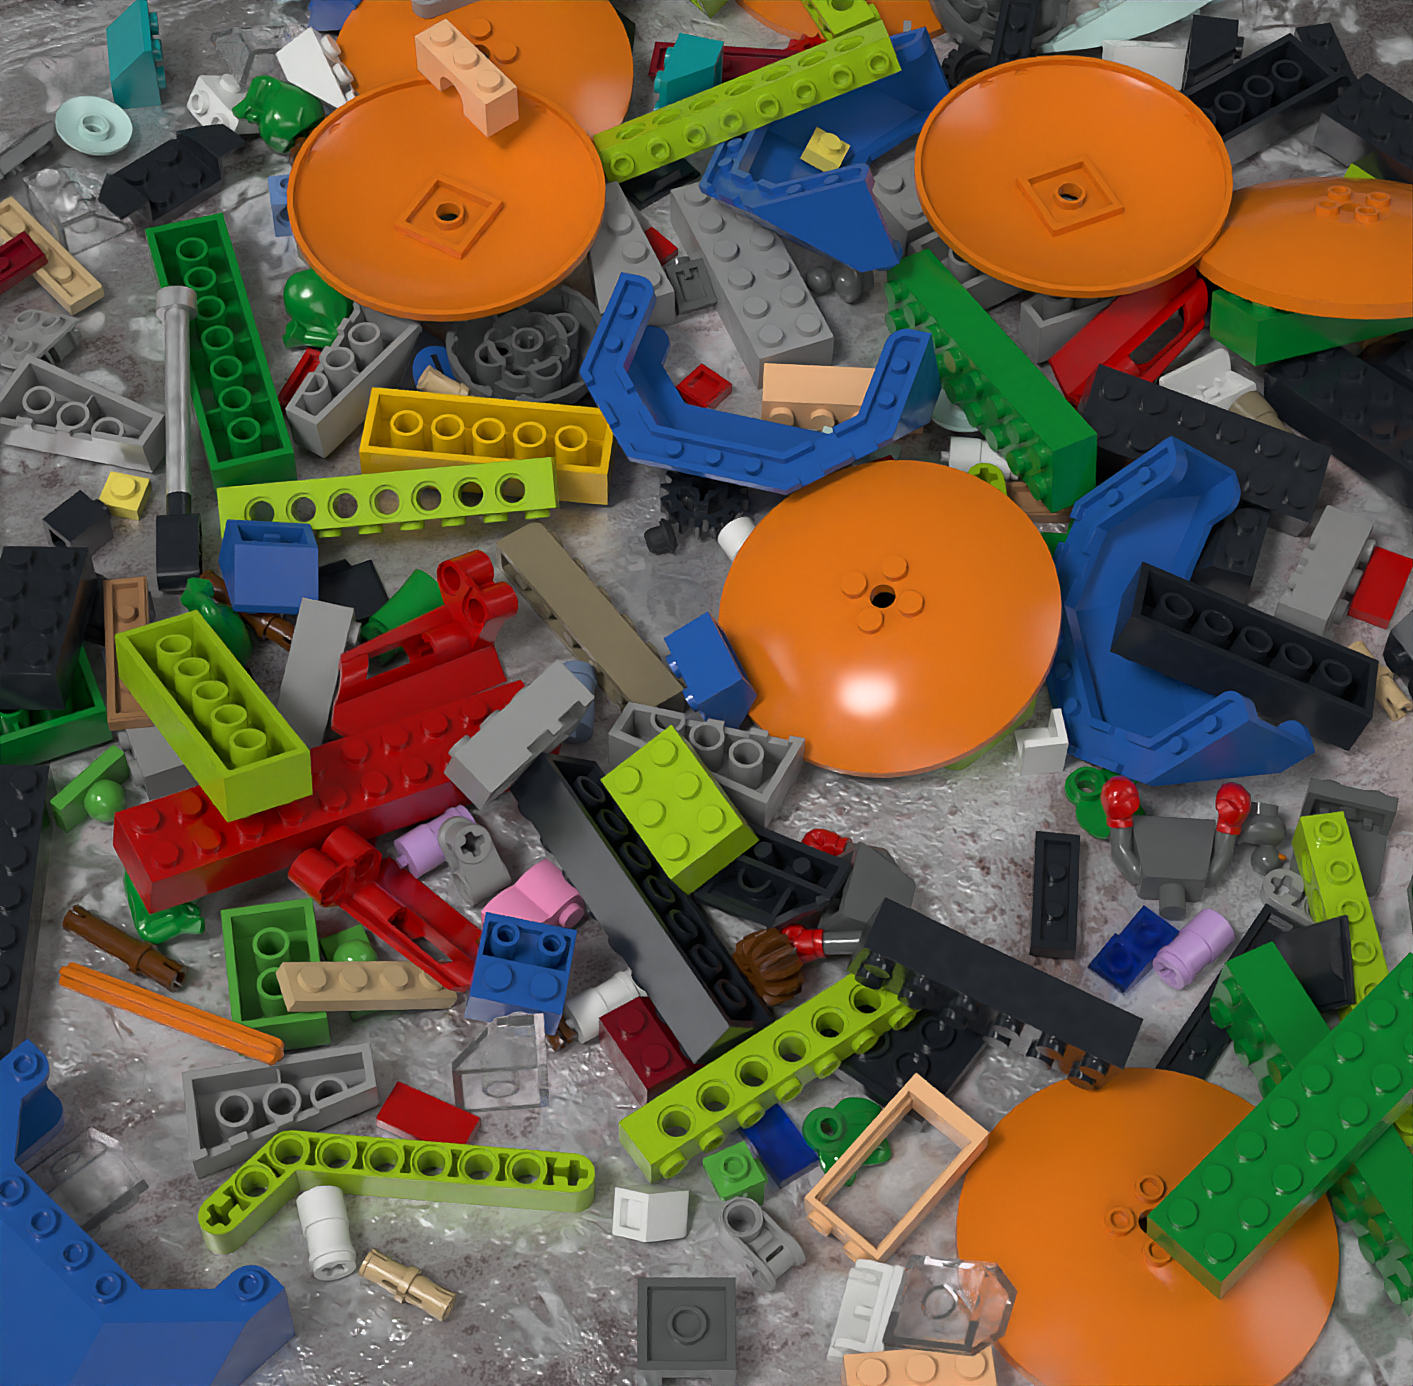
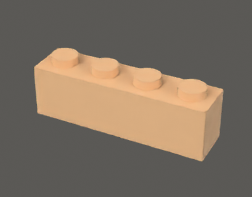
M764 363L761 420L821 431L824 426L834 427L858 415L875 368ZM923 426L909 434H923Z

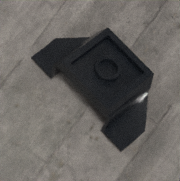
M224 124L205 125L175 131L176 139L168 140L114 174L106 173L100 189L98 202L120 220L137 211L153 227L169 224L220 192L224 180L222 158L245 145L246 141Z

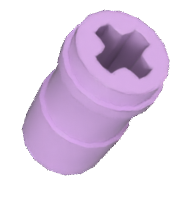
M458 805L455 808L451 807L444 812L445 814L433 821L421 824L394 841V846L399 856L396 858L398 866L400 868L405 867L417 879L443 864L446 859L437 840L441 824L453 816H463L472 823H476L463 805Z
M1205 908L1180 930L1179 935L1168 946L1162 947L1157 952V956L1152 962L1153 968L1163 982L1174 989L1180 990L1184 986L1191 984L1195 980L1196 975L1206 965L1213 963L1234 943L1235 933L1223 916L1212 909Z

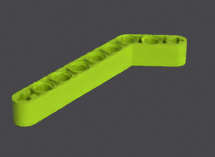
M288 1130L276 1134L203 1202L198 1211V1221L206 1247L215 1254L226 1255L238 1250L299 1191H308L316 1186L339 1187L342 1189L343 1194L576 1213L588 1209L594 1202L596 1196L595 1168L591 1160L577 1153ZM295 1155L301 1157L294 1164L287 1165L281 1163L288 1156ZM342 1159L348 1161L341 1168L328 1167L334 1160ZM384 1163L395 1165L388 1172L375 1170L377 1166ZM429 1167H437L443 1170L435 1176L422 1174ZM476 1171H485L490 1174L483 1180H475L469 1177ZM523 1175H532L537 1178L536 1181L530 1184L516 1181ZM548 1178H553V1185H548ZM571 1181H578L577 1186H571ZM254 1188L266 1189V1192L261 1196L250 1197L246 1195Z

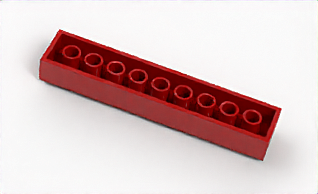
M520 679L311 748L309 750L313 794L288 804L252 814L246 818L227 822L200 785L114 813L113 847L148 913L151 915L290 867L295 859L305 850L315 848L320 851L327 837L342 825H348L362 838L368 840L441 815L451 807L470 805L472 802L444 774L452 758L448 752L465 735L472 738L481 730L479 727L484 720L497 709L500 711L504 709L525 685ZM561 744L551 751L550 754L559 755Z

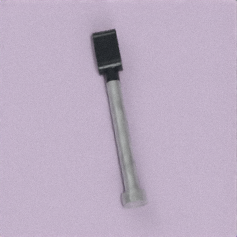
M168 286L158 290L156 293V315L165 324L166 515L156 516V575L159 592L183 591L186 589L188 579L193 577L199 578L203 574L200 513H192L189 321L195 319L198 314L197 293L193 289L184 286Z

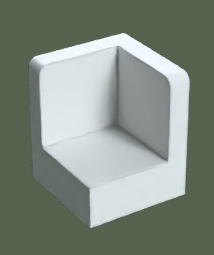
M1061 708L1051 710L1048 727L1014 730L1012 740L1020 776L1063 771L1069 742Z
M659 1183L615 1187L612 1235L642 1242L684 1238L687 1234L689 1190Z

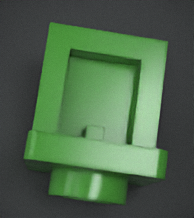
M745 1141L703 1159V1168L721 1201H727L738 1196L750 1198L758 1203L759 1206L763 1205L765 1185L768 1184V1177L761 1161L758 1158H753Z

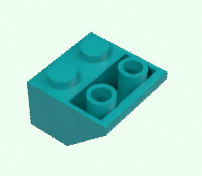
M136 0L106 28L111 88L114 103L122 109L161 105L160 90L167 89L164 66L157 67L158 62H164L162 41L153 37V35H160L157 12H149L147 0Z
M679 33L674 47H668L666 50L664 71L658 70L655 78L654 93L659 94V100L656 101L654 111L720 85L722 82L724 41Z

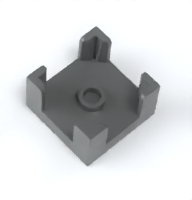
M638 1277L637 1386H662V1378H711V1386H736V1277Z

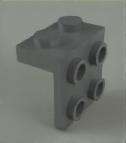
M1310 778L1302 803L1300 817L1344 811L1367 897H1373L1379 887L1387 837L1397 812L1399 798L1385 795L1377 790H1362L1341 785L1334 780ZM1293 850L1289 870L1300 875Z

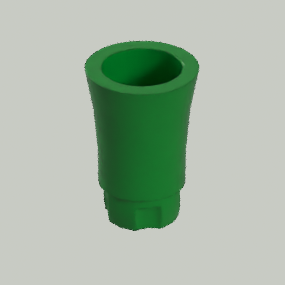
M415 569L401 588L361 628L359 643L367 642L443 605L444 602L438 583L424 571ZM401 646L373 658L377 662L384 664L396 653H401L405 649Z

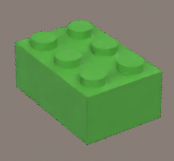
M304 898L221 910L232 1021L281 1039L285 1044L284 1050L331 1044L327 1011L288 1012L276 976V971L283 962H321L313 899Z

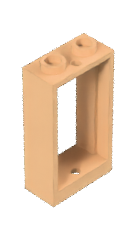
M915 1073L805 1196V1211L808 1213L806 1220L823 1236L827 1237L832 1233L845 1244L842 1250L855 1264L857 1259H868L885 1264L986 1149L989 1132L919 1074ZM913 1108L959 1146L962 1151L883 1241L875 1247L828 1208L826 1204Z

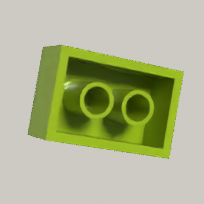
M672 725L600 779L670 880L687 895L759 841L756 834L696 751Z

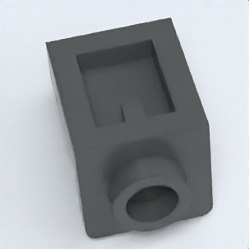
M683 256L667 263L668 267H665L664 272L675 291V311L677 316L715 306L717 300L703 257L690 261L689 256Z

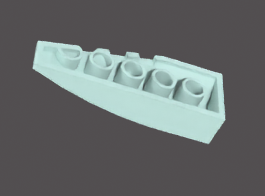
M1102 0L1098 3L1099 8L1084 12L1076 18L1077 27L1076 24L1063 27L1051 42L1039 46L1036 52L1037 54L1082 50L1102 46L1103 40H1129L1156 31L1178 20L1180 22L1193 19V14L1199 15L1201 13L1199 8L1206 4L1211 6L1223 0Z

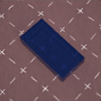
M778 1103L765 1110L764 1116L753 1126L746 1129L742 1127L736 1129L780 1189L819 1166L820 1158L808 1146L802 1134Z

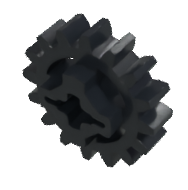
M667 471L665 483L660 484V512L666 513V520L670 521L671 525L679 523L678 533L684 534L689 529L694 530L695 539H699L702 532H708L709 536L715 539L718 529H723L731 521L743 517L744 512H748L749 496L747 486L678 471L677 474Z

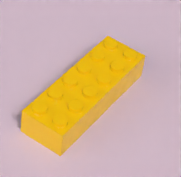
M372 387L359 448L361 474L554 457L559 501L608 505L617 439L599 408ZM517 478L511 479L505 484L503 493L505 496L523 497L525 494L524 484ZM475 482L467 484L462 491L483 493L480 485ZM434 486L427 487L430 489H437Z

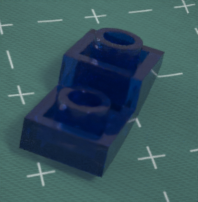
M1143 905L1119 935L1115 933L1087 966V969L1124 996L1153 968L1152 962L1157 956V952L1162 947L1168 946L1179 935L1180 931Z

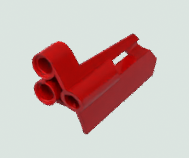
M1194 264L1180 274L1158 285L1130 294L1118 295L1048 359L1065 399L1076 411L1078 410L1086 381L1099 363L1154 383L1202 331L1205 326L1204 317L1208 308V291L1203 279L1197 277ZM1182 306L1185 318L1182 331L1149 362L1144 364L1133 362L1130 353Z
M479 549L443 561L438 565L437 581L443 598V605L340 654L338 664L340 684L337 696L333 702L332 730L343 737H347L506 684L507 679L500 665L494 643L504 622L517 614L518 599L513 588L508 583L503 581L495 583L493 581L494 568L490 558L484 551ZM401 646L405 649L410 663L366 679L369 658Z
M348 825L336 828L327 837L320 851L315 848H309L302 852L292 863L288 872V879L323 908L339 906L448 990L466 993L469 990L478 950L476 940L481 936L482 931L406 869L400 868L391 857L382 859V853ZM424 937L449 957L452 962L441 965L416 945L412 939Z

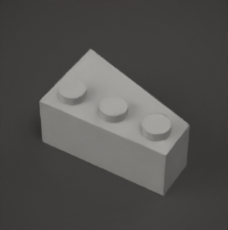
M557 659L531 684L523 687L501 711L497 709L489 715L479 728L481 730L472 738L465 735L450 749L448 754L452 758L444 774L480 811L483 810L509 788L542 752L550 753L573 734L595 696Z

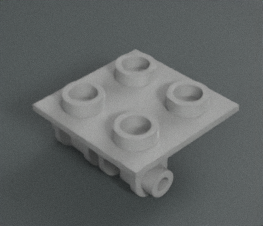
M35 309L21 312L15 317L14 323L0 335V366L16 369L27 354L55 366V363H60L63 358L79 345V339L82 335L75 326L80 322V319Z

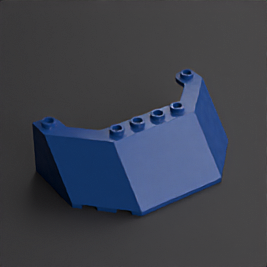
M922 27L889 36L902 71L719 143L698 185L701 193L797 245L861 273L875 269L877 271H886L899 264L903 255V248L898 240H892L872 191L875 180L870 166L872 161L912 135L920 133L929 114L951 91L927 28ZM817 127L827 133L836 135L840 140L850 145L838 169L823 172L800 159Z
M621 272L579 370L581 378L629 461L788 495L928 424L942 390L932 333L913 329H901L892 333L887 338L858 415L832 427L833 432L830 434L685 404L663 367L671 347L668 334L659 327L647 325L656 304L653 285L646 277Z
M1172 435L1081 497L1074 504L1069 516L1074 519L1065 543L1058 542L1052 557L1060 584L1062 601V623L1058 648L1050 672L1045 679L1052 709L1061 708L1069 742L1067 754L1151 787L1281 773L1315 753L1310 732L1305 725L1289 720L1278 726H1273L1259 719L1253 701L1238 692L1227 691L1219 696L1208 694L1201 689L1167 677L1158 671L1134 661L1126 660L1122 656L1110 652L1121 597L1142 561L1189 581L1212 526L1231 514L1240 500L1241 489L1235 470Z
M27 1038L0 1060V1386H240L295 1336L285 1287L263 1267L246 1265L233 1271L214 1289H142L19 1167L57 1136L65 1124V1112L62 1103L48 1088L46 1083L50 1076L48 1060Z

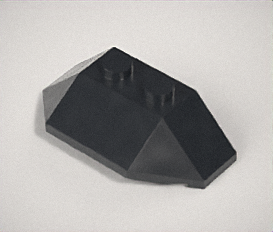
M745 820L759 841L693 891L696 901L762 929L766 930L774 927L780 930L830 905L853 869V865L851 862Z

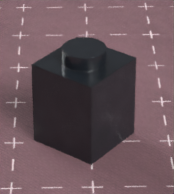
M81 490L42 519L47 541L51 547H89L90 554L92 555L114 538L110 523L112 515L107 506L99 499L92 500Z

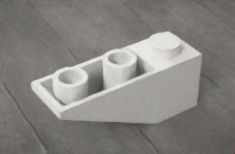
M310 27L276 53L287 80L320 100L326 107L335 111L346 102L360 95L353 89L351 82L354 78L349 69L340 61L338 55L341 54V50L330 35L327 34L323 37Z

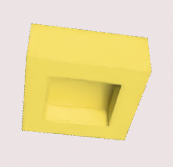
M817 127L800 159L823 172L838 169L850 145L840 140L836 135L827 133Z
M110 471L99 500L107 506L112 516L139 521L152 490L151 481L149 478Z

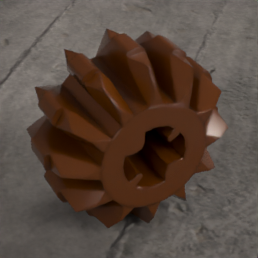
M772 927L748 934L743 937V940L736 943V952L732 954V957L766 1007L784 1004L802 992V984L805 982V975L801 970L803 962L796 954L797 948L790 945L789 937L786 934H780L776 928Z

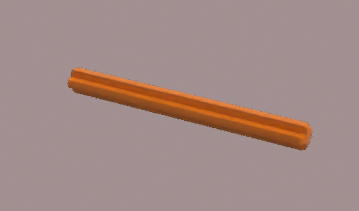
M70 962L67 966H62L59 970L61 975L59 984L65 989L270 1066L274 1065L277 1061H281L284 1057L283 1050L285 1044L281 1039L74 962Z

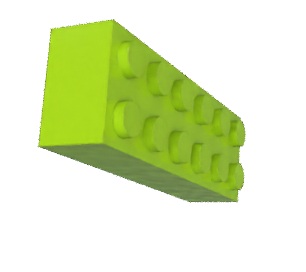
M198 610L115 634L119 678L227 822L246 818L252 814L288 804L313 794L310 750Z

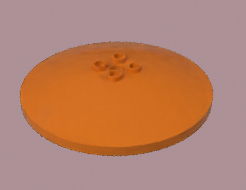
M1328 176L1276 180L1232 191L1227 219L1219 236L1202 257L1194 263V266L1203 276L1226 291L1247 300L1281 310L1342 319L1413 317V185L1372 178Z
M1124 1067V1070L1099 1090L1095 1088L1093 1090L1079 1088L1071 1084L1067 1079L1055 1082L1015 1106L989 1133L988 1146L969 1167L964 1179L955 1226L956 1258L961 1283L977 1322L1002 1357L1034 1386H1281L1300 1367L1313 1349L1325 1326L1334 1301L1338 1281L1339 1246L1337 1229L1326 1193L1220 1300L1149 1237L1147 1233L1143 1232L1138 1223L1139 1220L1147 1217L1255 1106L1240 1096L1197 1077L1154 1068Z

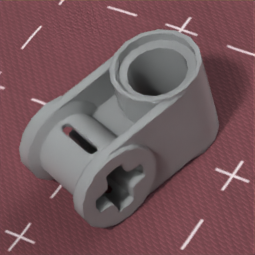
M463 816L450 817L441 824L437 835L438 844L450 867L455 886L468 905L473 907L511 885L509 872L499 857L486 828L472 823Z
M736 1197L729 1200L723 1206L718 1228L719 1243L744 1268L751 1280L765 1292H770L775 1288V1280L791 1266H800L806 1260L805 1254L798 1242L787 1231L780 1228L758 1203L752 1199ZM741 1220L747 1222L752 1229L747 1232H738L732 1229L729 1224L733 1221Z

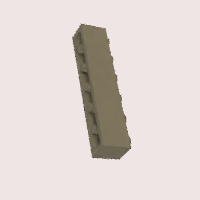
M536 519L496 541L497 567L571 655L577 661L589 663L595 668L596 676L598 677L597 685L621 713L628 702L684 713L685 697L682 690L686 686L682 678L678 679L673 671L670 672L661 662L657 649L650 642L645 643L639 637L632 620L626 614L620 615L612 605L607 591L600 585L596 587L588 578L587 571L582 562L576 557L572 559L555 531H548Z

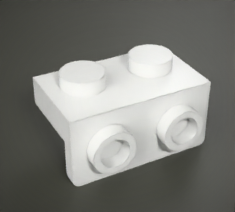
M223 74L222 76L199 75L187 103V108L202 126L224 124L238 135L239 133H260L258 125L248 123L247 119H239L233 116L232 108L245 98L248 91L241 79L231 74Z
M1223 348L1215 350L1159 379L1160 386L1229 410L1231 405L1243 394L1257 391L1255 382L1231 370L1229 352Z

